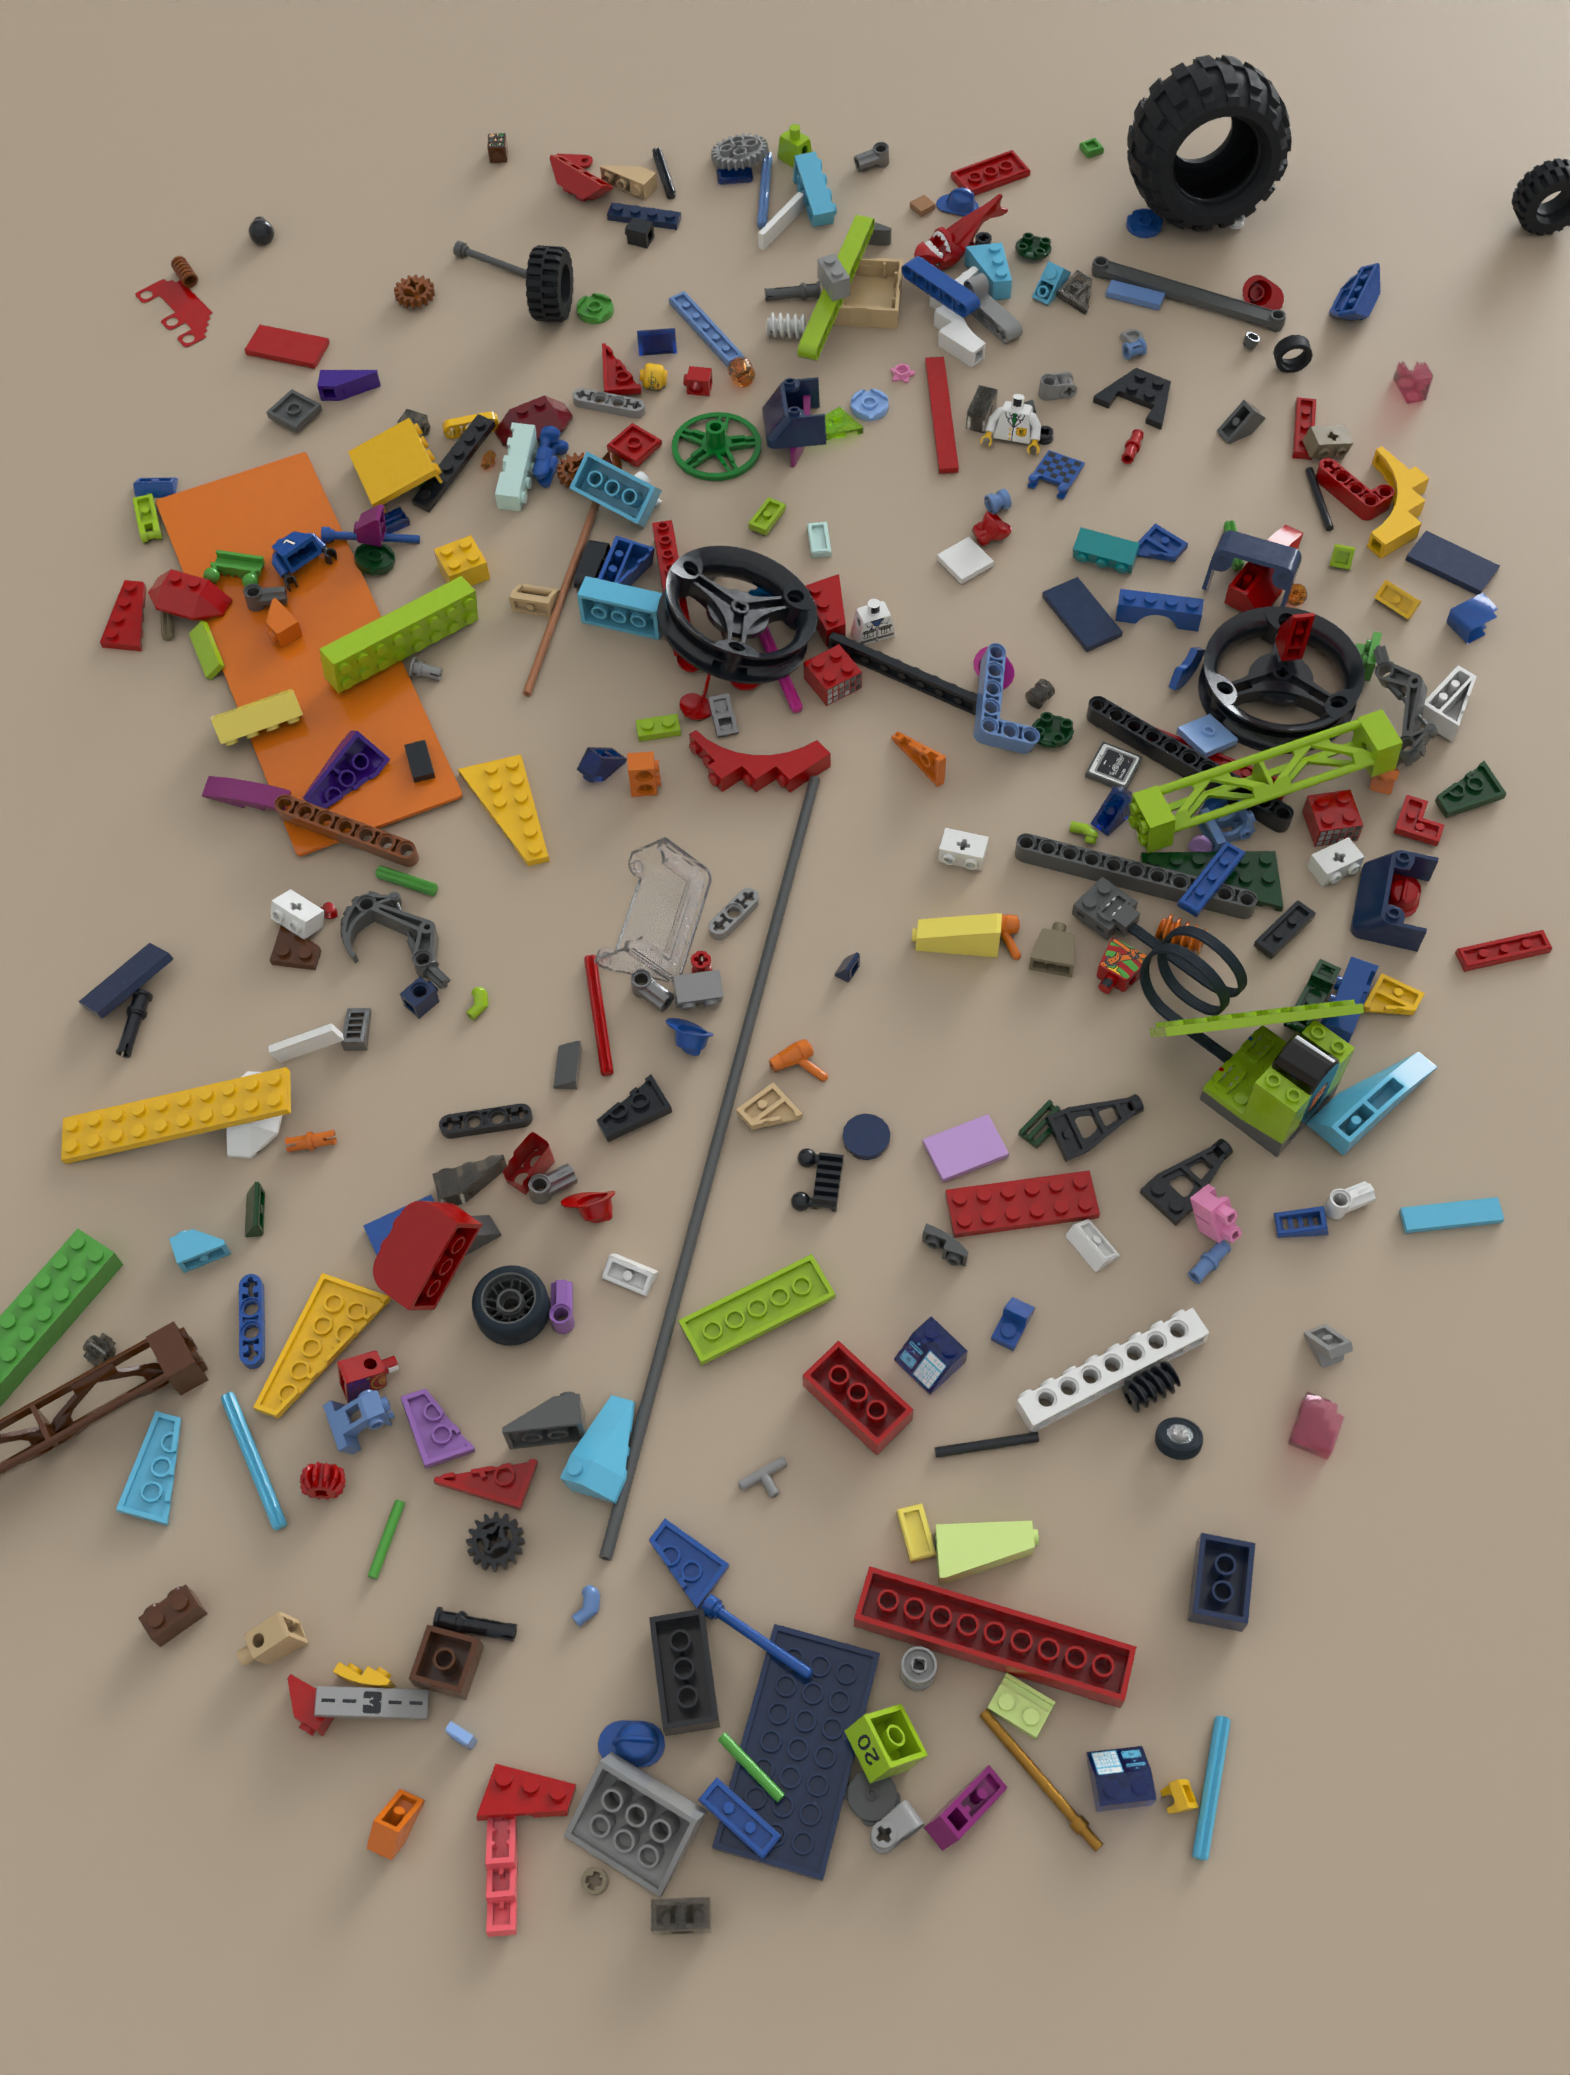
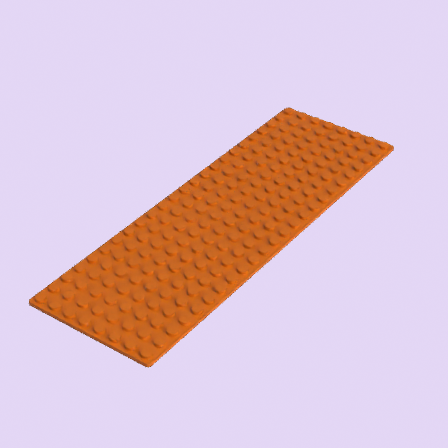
M306 452L156 500V505L183 572L203 578L204 571L211 567V562H215L217 558L216 551L222 550L263 556L265 565L258 578V585L262 588L285 586L284 578L280 577L272 565V554L274 553L272 545L278 539H283L294 531L314 533L321 539V527H330L335 531L343 532ZM335 540L334 542L331 541V543H325L327 545L326 548H334L337 552V560L331 557L332 564L325 562V556L322 552L294 573H289V575L296 578L298 588L294 583L289 584L291 592L286 589L288 604L282 605L299 622L303 636L283 648L277 642L273 643L267 635L269 630L266 619L270 605L257 612L249 610L243 592L245 587L242 584V579L237 575L234 578L230 574L224 576L220 572V579L214 585L228 595L233 602L223 617L215 616L202 620L208 623L225 665L222 670L237 707L292 689L303 713L302 716H299L300 720L291 724H288L287 721L279 723V728L268 732L265 728L258 731L259 735L250 738L268 785L290 790L292 797L305 801L303 796L338 745L350 731H358L388 756L390 760L376 777L343 796L342 799L326 808L327 810L372 827L381 828L462 798L463 794L402 661L340 693L324 678L319 649L382 617L361 571L355 565L354 555L347 540ZM425 740L435 777L414 783L404 745ZM307 813V814L303 815L302 818H307V817H309V816L311 815V813ZM283 820L296 855L299 857L340 843ZM325 821L322 825L326 826L330 824L331 821ZM347 828L342 833H348L351 829Z

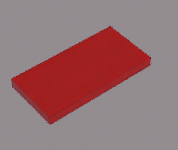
M1013 150L955 170L951 172L950 178L959 188H967L976 196L1028 177L1031 170Z
M259 325L244 350L246 355L315 369L330 342L329 338Z

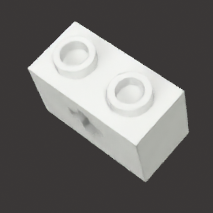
M945 828L939 847L938 862L965 867L969 870L982 871L989 837Z
M1348 837L1312 854L1307 868L1320 885L1324 887L1330 883H1337L1349 874H1356L1361 869L1365 856Z
M290 889L271 901L270 918L302 939H306L323 928L324 910Z

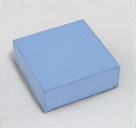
M452 1721L445 1728L449 1737L469 1750H472L477 1743L476 1738Z

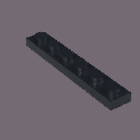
M477 414L438 465L442 471L439 474L442 483H439L436 476L427 480L412 499L414 506L430 513L495 428L493 420Z

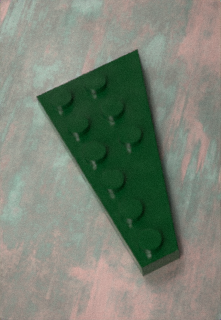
M1245 851V857L1224 884L1253 891L1258 897L1256 906L1262 907L1263 904L1274 907V910L1282 912L1283 900L1276 851ZM1141 852L1140 862L1198 877L1217 852Z

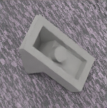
M1327 1324L1304 1332L1305 1339L1322 1368L1343 1361L1344 1354L1353 1351L1352 1342Z

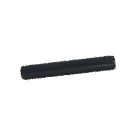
M660 147L654 148L652 150L666 197L669 199L671 197L675 198L676 191L662 149Z

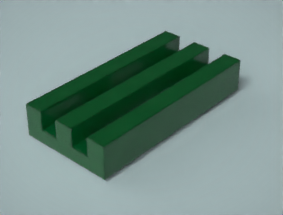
M1050 1099L1018 1133L1020 1137L1036 1149L1052 1134L1048 1127L1036 1141L1033 1139L1047 1124L1045 1118L1028 1135L1026 1133L1049 1110L1051 1112L1047 1116L1061 1111L1060 1107L1054 1106Z

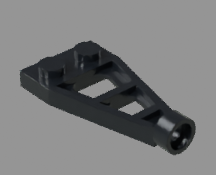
M1134 1094L1123 1099L1067 1107L1047 1116L1045 1120L1065 1162L1090 1151L1133 1115L1143 1112L1144 1106L1140 1097ZM1112 1108L1117 1116V1120L1105 1126L1099 1111ZM1092 1117L1097 1126L1096 1131L1088 1138H1083L1075 1122L1076 1118Z
M1220 1138L1211 1147L1158 1173L1141 1188L1140 1194L1176 1226L1193 1211L1190 1197L1211 1183L1224 1160L1233 1153V1149L1227 1141ZM1198 1162H1203L1210 1168L1202 1179L1190 1170ZM1185 1176L1194 1184V1187L1188 1196L1183 1197L1170 1185L1172 1180Z

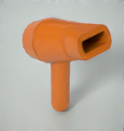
M1003 914L1000 936L1012 958L1019 960L1021 953L1011 934H1018L1020 920L1017 915Z
M806 1039L792 1043L769 1059V1066L773 1072L798 1064L820 1081L828 1079L827 1073L807 1060L813 1056V1047Z

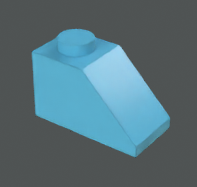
M194 1229L181 1231L176 1236L169 1238L176 1262L183 1273L231 1254L224 1240Z

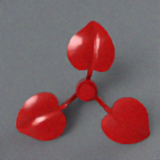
M680 655L676 656L678 666L682 670L690 673L698 670ZM707 674L702 696L697 693H688L680 699L679 707L685 717L692 720H703L711 716L708 698H705L711 675ZM731 682L732 686L744 691L753 690L760 685Z

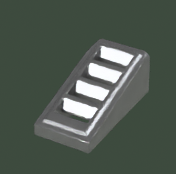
M347 1008L342 1032L344 1041H341L344 1051L367 1050L371 1008ZM353 1015H364V1017H352V1016H353ZM352 1022H363L362 1024H352ZM351 1029H361V1031H351ZM360 1035V1037L350 1038V1036Z

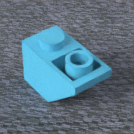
M1048 261L1032 298L1049 305L1063 291L1071 272Z

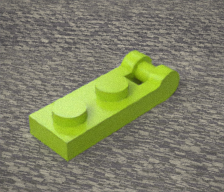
M148 494L132 498L142 542L147 543L155 538L157 540L163 539L153 495Z

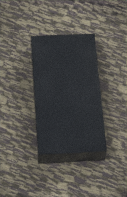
M422 740L404 745L414 783L434 778L435 774L426 741Z

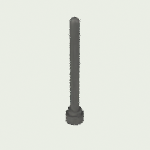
M457 241L454 245L453 253L455 256L461 258L469 256L525 278L527 277L526 269L469 249V246L464 242Z

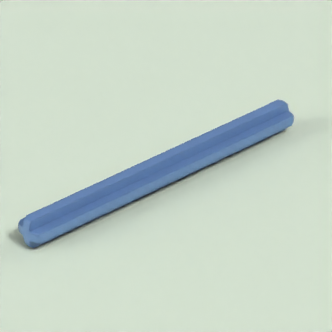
M771 152L766 154V158H762L757 227L759 229L767 224L772 168Z

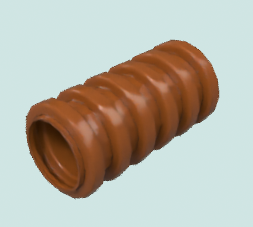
M183 256L174 257L171 261V267L185 287H194L198 282L197 275Z

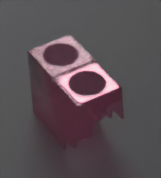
M1402 361V363L1398 362L1393 379L1407 404L1426 400L1433 374L1425 362L1424 364L1421 362L1420 365L1416 362L1412 372V370H1408L1404 361Z
M1307 1392L1302 1399L1288 1444L1328 1460L1333 1452L1344 1419L1343 1415L1336 1412L1337 1404Z

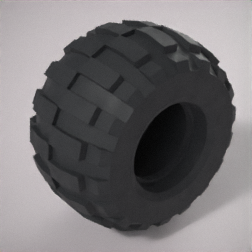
M1205 55L1193 59L1192 65L1186 66L1183 62L1171 68L1172 74L1164 81L1158 78L1149 87L1150 96L1148 98L1143 97L1139 101L1134 111L1135 120H1133V125H1129L1127 136L1129 170L1141 197L1145 200L1147 206L1161 219L1165 218L1172 226L1183 230L1186 227L1192 228L1194 231L1212 230L1213 225L1216 224L1221 229L1235 224L1234 219L1242 215L1247 218L1257 210L1255 205L1261 200L1266 202L1276 189L1274 182L1280 181L1281 177H1283L1288 165L1287 152L1291 151L1292 136L1291 129L1289 128V115L1284 102L1272 82L1264 76L1263 72L1246 61L1242 64L1239 59L1227 55L1216 57L1214 60L1210 55ZM1231 117V129L1228 136L1212 153L1197 159H1184L1177 155V151L1182 143L1198 127L1217 118Z

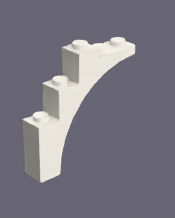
M972 266L955 280L963 285L965 280L977 275L979 269ZM930 296V306L935 309L934 326L940 330L938 333V347L973 368L985 358L986 343L970 330L963 317Z

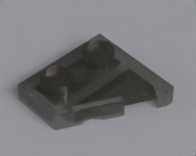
M1076 270L1058 289L1056 297L1086 315L1089 308L1088 303L1093 279Z

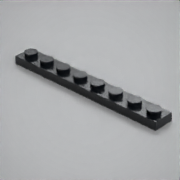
M832 632L828 637L829 649L839 644L855 663L975 715L976 693L926 673L917 667L910 666L899 659H894L881 651H876L862 643L853 641L844 635Z

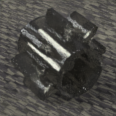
M104 1333L100 1337L93 1335L87 1339L83 1346V1351L86 1352L83 1357L94 1366H97L99 1362L103 1363L115 1356L116 1349L113 1346L116 1343Z

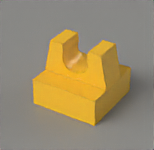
M1177 1779L1168 1783V1786L1160 1790L1162 1797L1172 1795L1174 1798V1804L1166 1808L1168 1814L1190 1812L1199 1808L1188 1779Z

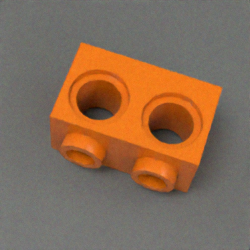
M654 751L627 753L631 797L658 795L657 787L661 786L659 760L654 759Z

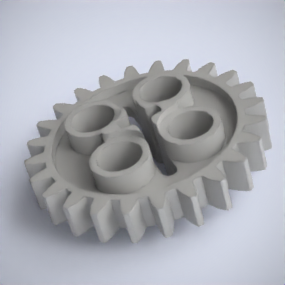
M742 133L741 136L735 134L733 138L728 136V139H722V142H717V145L711 149L714 165H717V168L722 167V170L728 168V171L732 168H735V171L738 168L743 170L746 166L751 168L752 164L758 165L757 161L762 162V158H766V154H768L766 139H763L762 136L758 137L757 134L751 136V133L748 135Z

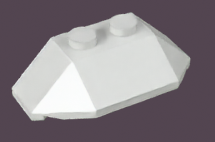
M248 1071V1072H246L242 1077H244V1076H249V1075H253V1074H257V1073H262V1072H250V1071ZM283 1115L226 1128L227 1156L245 1159L255 1157L258 1151L267 1146L278 1135Z

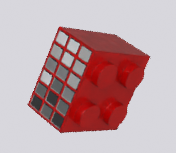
M839 644L804 662V679L826 706L862 688V671Z
M1350 789L1307 795L1302 813L1314 847L1335 844L1348 837L1352 841H1358L1363 828V822Z

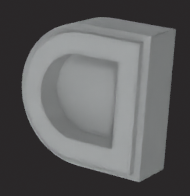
M1130 329L1120 334V339L1124 343H1132L1137 341L1138 338H1143V333L1137 329Z

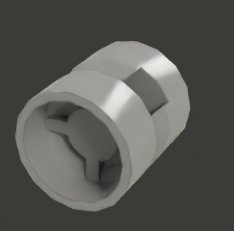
M917 1646L908 1649L903 1655L900 1677L908 1689L924 1691L933 1684L937 1670V1660L934 1654L928 1648Z

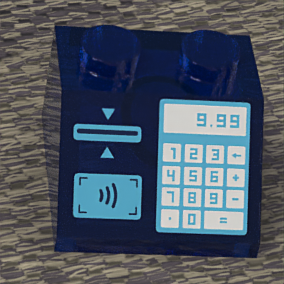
M931 1316L912 1333L895 1356L894 1361L931 1395L966 1362L968 1351Z
M1142 1746L1086 1753L1096 1812L1152 1806L1157 1798L1152 1771Z

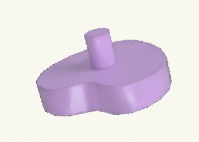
M1204 835L1193 837L1188 845V849L1191 852H1211L1213 848L1211 841Z

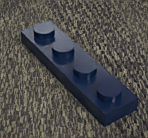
M611 203L607 213L609 221L630 223L632 218L635 217L653 222L654 227L673 230L678 229L682 219L681 212L621 203Z

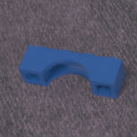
M1120 589L1115 621L1136 624L1143 617L1161 615L1171 619L1176 624L1177 629L1198 632L1204 599Z

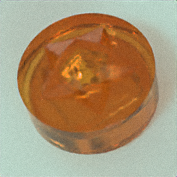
M1302 584L1293 585L1288 600L1289 604L1298 606L1306 601L1308 594L1305 586Z

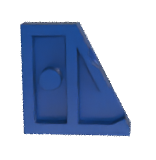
M1155 523L1138 541L1140 543L1138 557L1175 562L1188 548V543Z

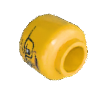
M646 363L644 369H640L639 381H643L645 389L661 390L663 386H666L667 370H664V366L661 364Z

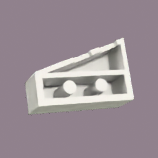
M1459 665L1425 700L1422 717L1428 724L1436 726L1438 734L1453 742L1477 677Z

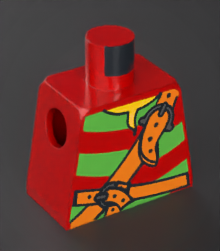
M1112 937L1098 966L1096 976L1102 980L1098 988L1106 994H1109L1113 988L1121 992L1127 991L1140 978L1141 964L1147 955Z

